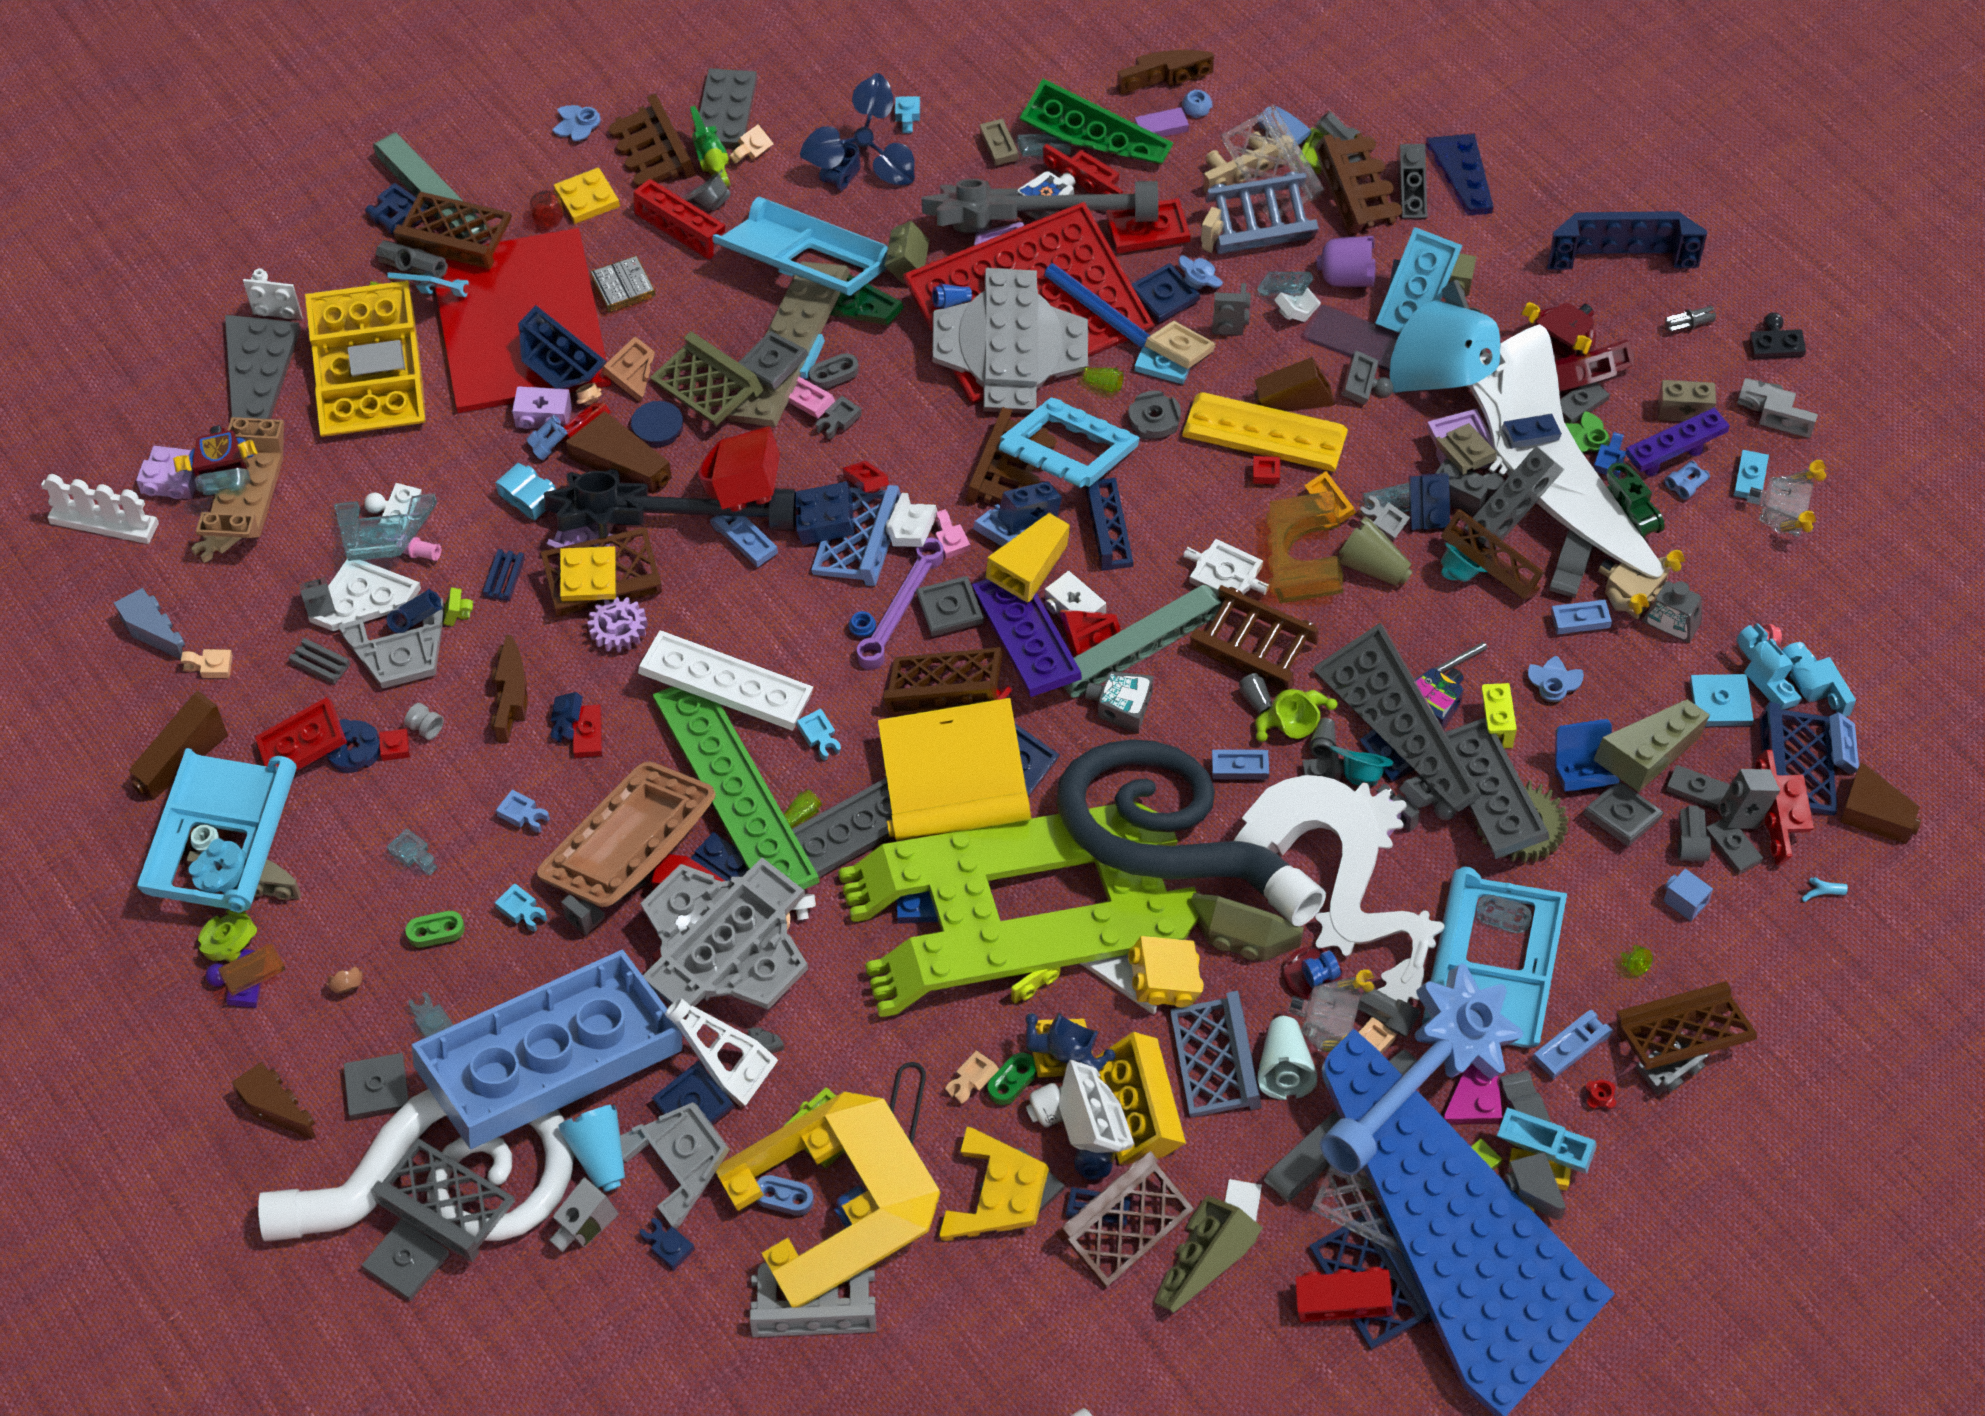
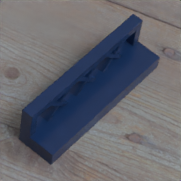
M1116 478L1097 480L1090 487L1084 485L1101 570L1133 567L1134 562ZM1111 487L1112 493L1108 498L1100 494V488ZM1106 507L1117 512L1112 519L1105 516L1104 510ZM1111 528L1121 533L1116 541L1109 537L1108 531ZM1115 549L1124 553L1126 559L1113 560Z

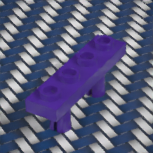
M1714 407L1627 447L1625 455L1639 472L1645 471L1646 475L1655 476L1659 472L1660 463L1686 451H1689V454L1692 456L1702 454L1704 443L1728 433L1730 425Z

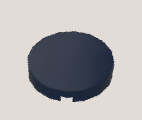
M652 401L643 404L634 412L631 419L632 432L650 447H663L673 443L679 433L681 435L684 423L683 416L680 410L671 403Z

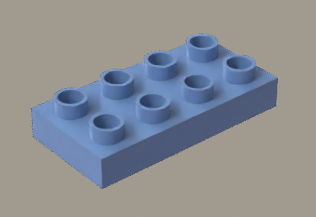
M622 949L413 1043V1067L471 1150L682 1051V1032L665 1016L667 1007Z

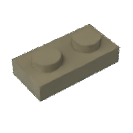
M1003 119L980 124V133L995 166L1019 160V153Z

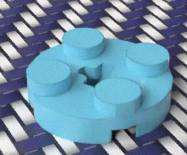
M222 839L213 840L209 847L189 867V873L192 875L194 885L200 891L217 893L219 891L225 893L227 890H232L241 880L247 855L234 842L223 841Z

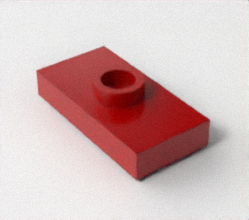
M601 705L581 706L579 721L573 722L574 758L602 756Z

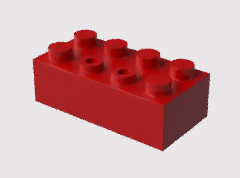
M764 427L720 440L701 463L698 474L704 491L711 498L719 500L722 509L730 507L731 511L735 512L745 508L747 502L755 500L756 504H764L772 499L780 452L771 427Z

